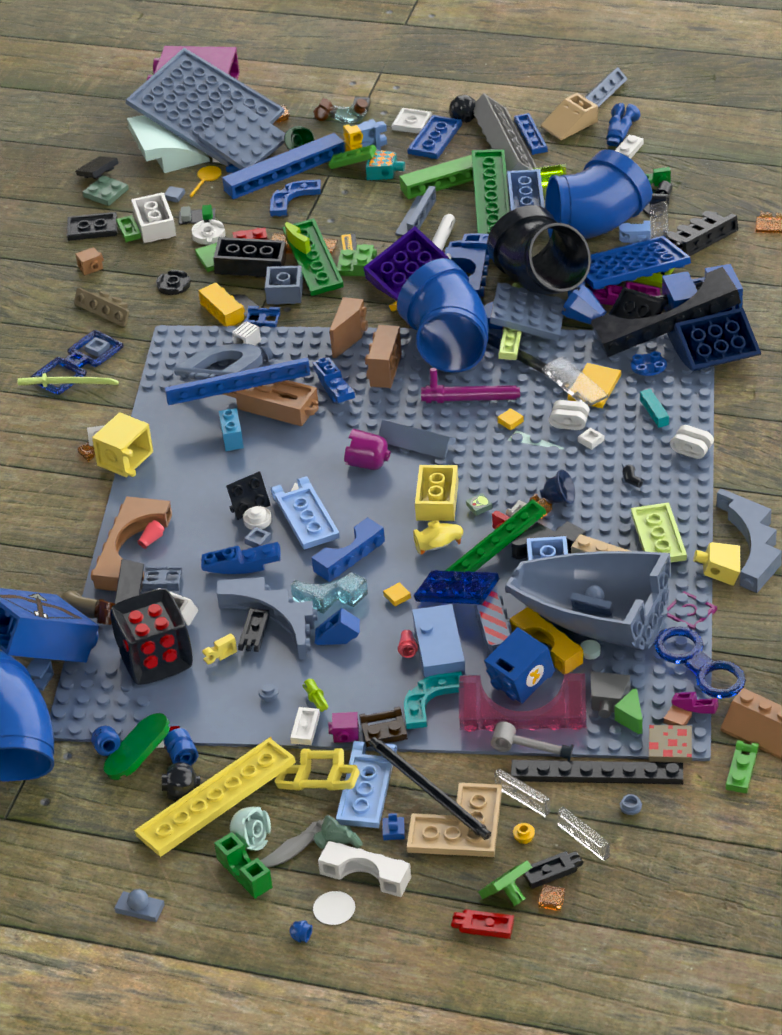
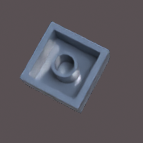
M267 267L265 282L267 304L301 303L303 290L302 267Z

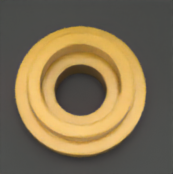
M520 823L513 829L514 838L521 844L531 842L535 835L534 827L528 823Z

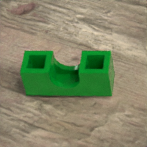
M233 832L214 842L217 860L254 899L273 888L270 870L258 858L253 861L250 860L245 850V844Z

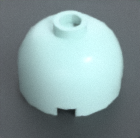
M246 807L237 811L230 823V833L233 832L245 844V849L258 851L267 844L268 840H265L266 834L271 831L268 813L261 810L260 807Z

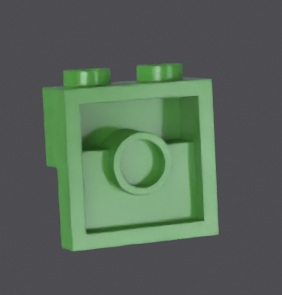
M362 244L357 245L356 250H341L337 266L340 276H365L363 267L377 257V249H374V245Z

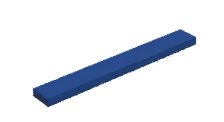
M306 357L165 387L167 404L169 406L309 376V360Z

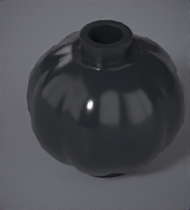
M469 95L455 97L449 105L450 117L462 120L465 123L470 122L475 118L474 108L476 100Z
M176 762L167 768V774H162V791H167V797L175 802L200 785V776H196L193 767L184 762Z

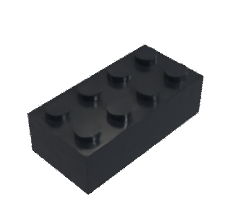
M218 237L213 257L214 274L266 277L267 267L285 265L286 241Z

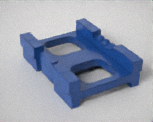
M248 306V313L244 322L247 321L258 327H277L280 307L259 309V306ZM251 315H259L257 321L249 320V317ZM267 316H276L275 321H266Z

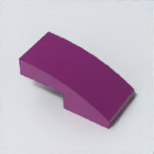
M696 692L675 693L671 700L673 705L696 713L715 714L719 707L718 698L697 700Z

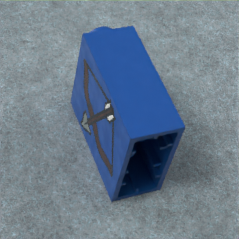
M0 588L1 651L10 656L87 663L91 649L98 642L99 625L58 595Z

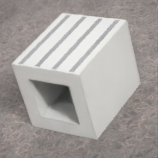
M247 321L232 332L234 344L257 345L261 341L259 327Z

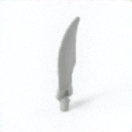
M324 819L312 822L300 835L287 839L279 848L260 861L266 867H273L292 859L314 840L315 833L321 831Z

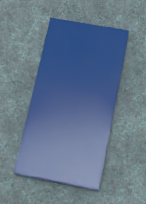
M432 115L407 149L408 154L438 159L462 126V120Z

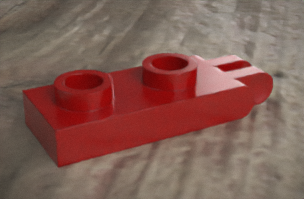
M464 910L463 913L455 912L453 914L451 926L459 929L461 933L511 939L514 915Z

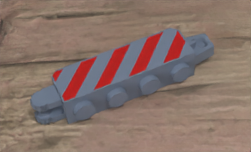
M490 581L478 583V589L473 593L476 616L487 655L489 656L512 633L510 621L506 622L508 616L506 607L502 608L504 605L502 594H498L496 586L492 587Z

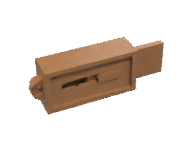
M290 380L223 394L236 398L239 410L298 426H303L307 419L319 409L317 388Z

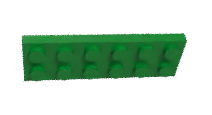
M314 218L293 224L300 228L302 235L309 238L311 251L308 254L301 252L290 243L286 236L285 226L282 227L296 263L302 267V276L311 296L344 287L343 280Z

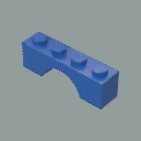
M367 517L354 526L355 540L350 545L339 549L325 547L311 557L313 572L328 582L340 576L341 573L385 542L384 527Z

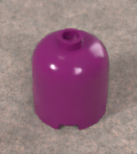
M352 429L349 435L352 441L350 447L346 446L344 454L346 465L378 470L385 461H389L391 451L388 450L385 438L358 429Z

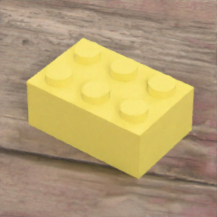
M419 465L415 498L416 521H455L459 483L457 465Z

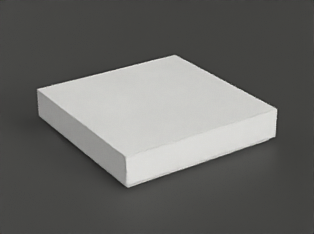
M402 108L392 124V130L419 134L431 118L432 112Z

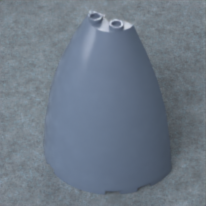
M597 551L523 561L519 563L516 570L513 571L512 577L506 582L505 592L510 593L527 607L552 623L574 633L610 644L644 650V648L648 649L654 644L664 623V606H668L670 591L666 590L668 578H671L670 553ZM592 585L601 587L605 594L603 600L612 602V614L609 616L573 607L571 602L572 593L585 595L588 587Z

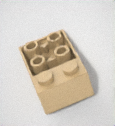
M575 93L565 98L541 124V128L560 140L566 139L598 122V106L580 94Z

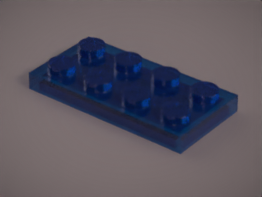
M431 570L413 596L416 602L482 605L500 578L498 573Z

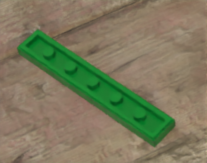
M532 499L445 570L446 574L460 585L547 513L546 509Z

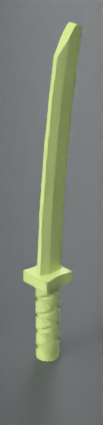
M43 373L42 377L18 378V385L43 384V387H47V384L63 383L118 385L119 381L100 377H47L46 373Z

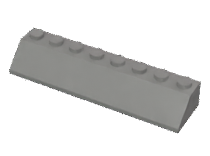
M483 93L475 102L474 116L478 119V124L483 129L482 133L487 137L486 141L491 145L490 149H504L506 174L507 171L538 169L506 107Z

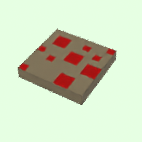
M649 725V762H692V726Z

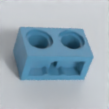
M237 408L219 411L225 451L244 448Z

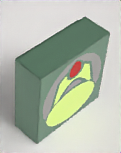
M483 493L466 500L467 507L476 516L493 509L492 503Z

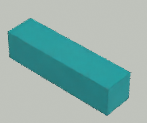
M652 390L640 391V401L658 428L669 425V415Z

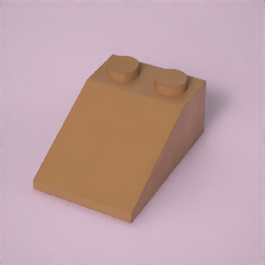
M342 298L330 327L332 358H337L362 338L364 331H367L368 321H365L367 308L364 307L363 299Z

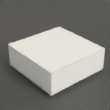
M592 428L578 436V442L591 450L604 441V435Z

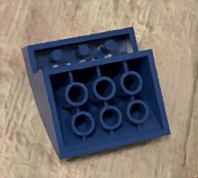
M735 306L713 315L675 323L673 331L667 333L676 353L691 371L761 355L744 309H735Z

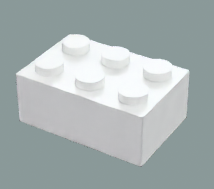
M164 193L131 199L134 217L144 243L176 236L174 219Z

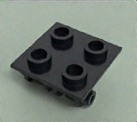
M260 471L226 485L232 503L229 508L232 513L235 512L237 520L243 518V514L249 508L255 506L266 508L271 506Z

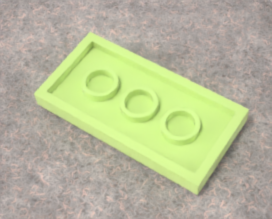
M669 502L631 508L632 519L643 552L670 553L671 563L687 560V553Z

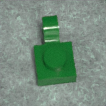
M670 167L653 169V173L646 174L651 185L653 183L654 186H658L661 181L671 183Z

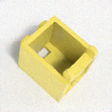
M120 412L92 437L97 466L124 477L136 476L135 469L153 453L149 424Z

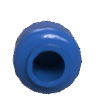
M100 726L93 732L91 737L92 745L97 753L102 756H109L121 744L117 732L110 726Z

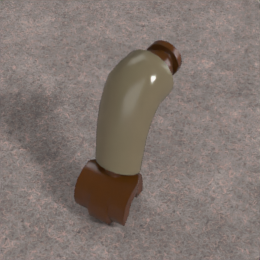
M67 591L61 596L63 600L86 617L97 618L98 623L111 625L110 610L115 605L114 603L104 601L103 599L96 600L81 597L75 591Z

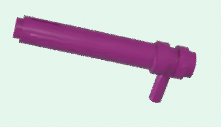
M436 368L430 369V385L421 387V401L426 403H432V401L444 403V401L517 400V398H520V387H516V385L455 387L438 385Z

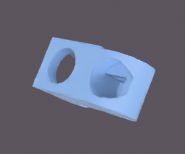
M643 221V224L623 223L619 226V240L623 243H637L650 239V221Z

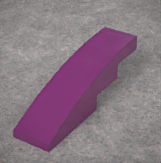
M626 282L624 286L648 295H660V288L631 282ZM608 285L606 289L599 290L593 289L591 286L588 287L600 304L614 305L623 289L622 286Z

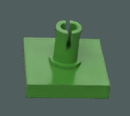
M526 860L505 872L478 891V893L484 899L500 890H504L513 906H516L526 898L515 884V881L530 870L532 866Z

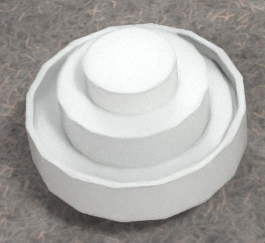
M261 506L249 508L243 514L244 524L251 530L254 527L264 529L270 525L272 520L271 512Z

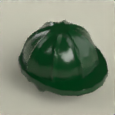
M294 126L288 129L284 135V142L289 150L314 141L313 132L303 126Z

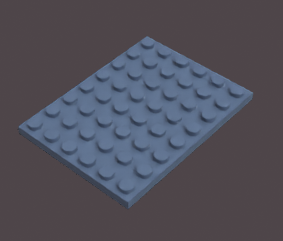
M186 48L178 52L126 99L128 106L227 167L231 163L200 142L198 135L240 102L271 124L282 116L285 110Z

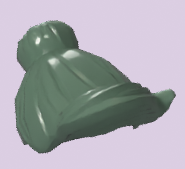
M328 815L323 820L321 831L315 833L313 837L316 845L321 849L325 848L328 841L344 845L352 844L356 848L363 846L362 841L352 831L350 826H341L338 821Z

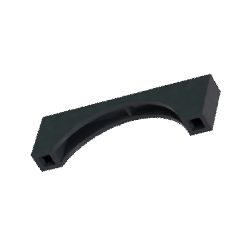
M720 267L706 273L705 280L700 289L689 300L675 309L660 315L641 319H623L605 314L591 320L594 334L607 357H610L673 331L675 323L713 315L740 304L741 301L738 289L725 269Z

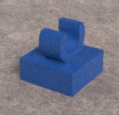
M397 813L388 814V818H382L383 840L405 839L404 817H397Z

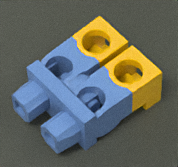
M371 119L359 125L343 126L345 152L370 145H375L377 150H381V146L387 144L386 136L384 134L380 135V133L387 131V126L383 121L375 122L374 119Z

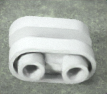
M557 400L553 404L549 423L555 428L581 430L585 427L590 409L583 402Z
M682 425L671 439L670 446L677 453L701 459L713 444L714 438L705 430Z

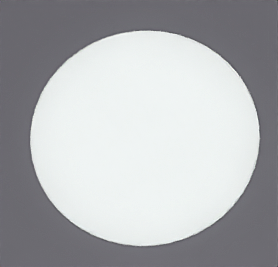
M331 891L321 895L313 905L315 917L320 922L328 925L346 922L355 911L354 900L348 894L340 891Z

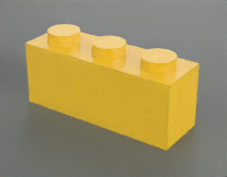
M216 282L198 290L200 304L223 326H234L245 320L243 305L239 304L232 295L230 296Z

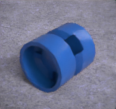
M183 728L174 729L164 738V745L173 764L184 762L191 766L197 761L198 751L187 730Z

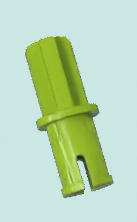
M314 679L305 680L303 688L308 694L309 701L314 703L320 712L327 710L328 704L323 697L324 692L322 689L318 688Z

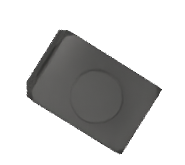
M591 671L592 710L598 711V715L602 718H609L611 712L615 713V705L630 692V675Z

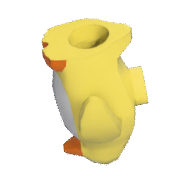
M431 521L423 531L413 530L416 550L422 555L427 550H438L447 547L453 540L460 544L464 531L461 526L456 524Z

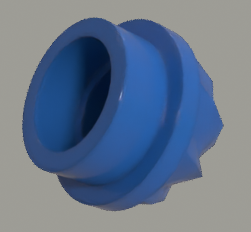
M305 920L295 921L290 926V935L299 943L301 941L308 942L313 927Z

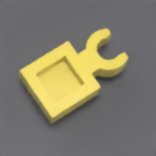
M230 633L215 641L214 647H207L202 650V653L206 656L203 660L207 664H211L216 658L221 661L236 653L235 637Z

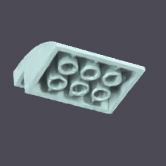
M142 115L127 118L128 128L145 160L157 159L164 173L210 161L206 153L148 117Z

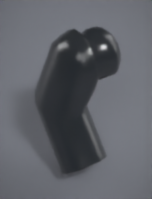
M629 464L624 466L622 470L624 481L640 488L643 485V479L635 476V467Z

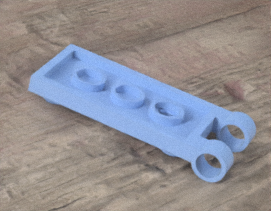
M307 476L298 478L297 484L299 489L284 493L281 485L271 487L274 501H277L304 550L340 538L339 531Z
M354 741L349 765H356L360 773L354 788L342 791L336 821L340 825L379 828L393 765L383 756L366 755V743ZM386 744L397 753L396 744ZM351 773L346 774L345 781L350 778Z

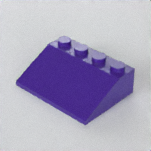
M414 226L363 268L365 277L371 284L397 300L403 285L416 270L430 261L441 258L449 259V257Z

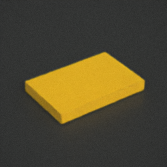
M587 363L568 394V401L583 402L589 406L603 408L621 377V370Z

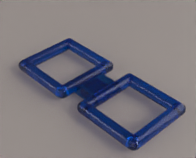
M93 330L68 348L67 352L70 355L65 359L56 357L30 377H42L43 373H48L58 364L75 372L76 374L72 377H84L87 371L82 368L88 363L93 367H98L121 350L124 345L122 342L98 330ZM95 337L107 341L113 346L97 359H93L78 351ZM63 383L59 387L47 384V387L43 388L56 395H60L75 383Z

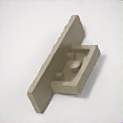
M77 288L74 300L75 305L122 327L127 324L129 316L128 304L123 302L121 298L109 296L110 293L105 291L90 293L82 288Z

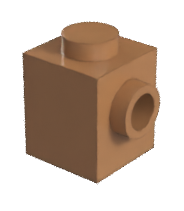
M94 247L76 253L78 268L84 275L103 269V256Z

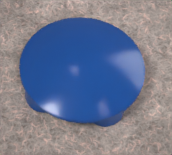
M658 351L643 355L635 354L632 357L631 369L639 375H657L667 367L666 360L661 357V353Z

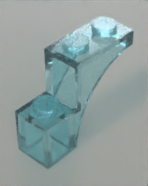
M352 572L337 581L326 584H307L297 580L290 584L292 597L296 602L312 601L313 609H317L322 614L337 600L355 607L368 594L367 579Z

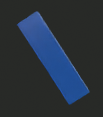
M530 114L514 116V121L531 154L548 152V147Z

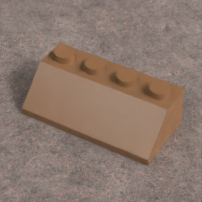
M743 688L732 700L721 726V731L747 744L757 743L760 750L782 760V705Z

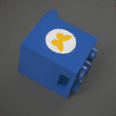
M519 627L484 660L487 667L486 672L491 679V685L496 690L501 689L511 700H517L521 704L547 678H551L555 671L548 647Z

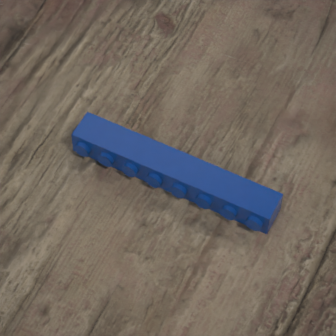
M332 133L222 177L224 191L234 200L329 162L333 155L345 152L344 141L335 133Z

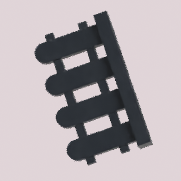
M716 211L703 212L702 219L692 218L690 219L689 226L679 225L677 226V232H665L664 237L678 248L682 247L683 252L688 256H692L738 231L737 215L732 213L727 217L718 215Z

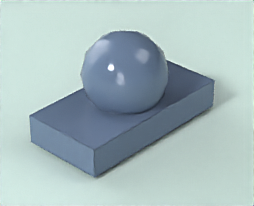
M597 585L588 587L585 595L572 593L571 602L573 607L609 616L613 611L612 602L603 600L604 591Z
M136 889L130 893L123 891L114 909L115 913L157 922L165 904L164 900L151 898L144 890Z

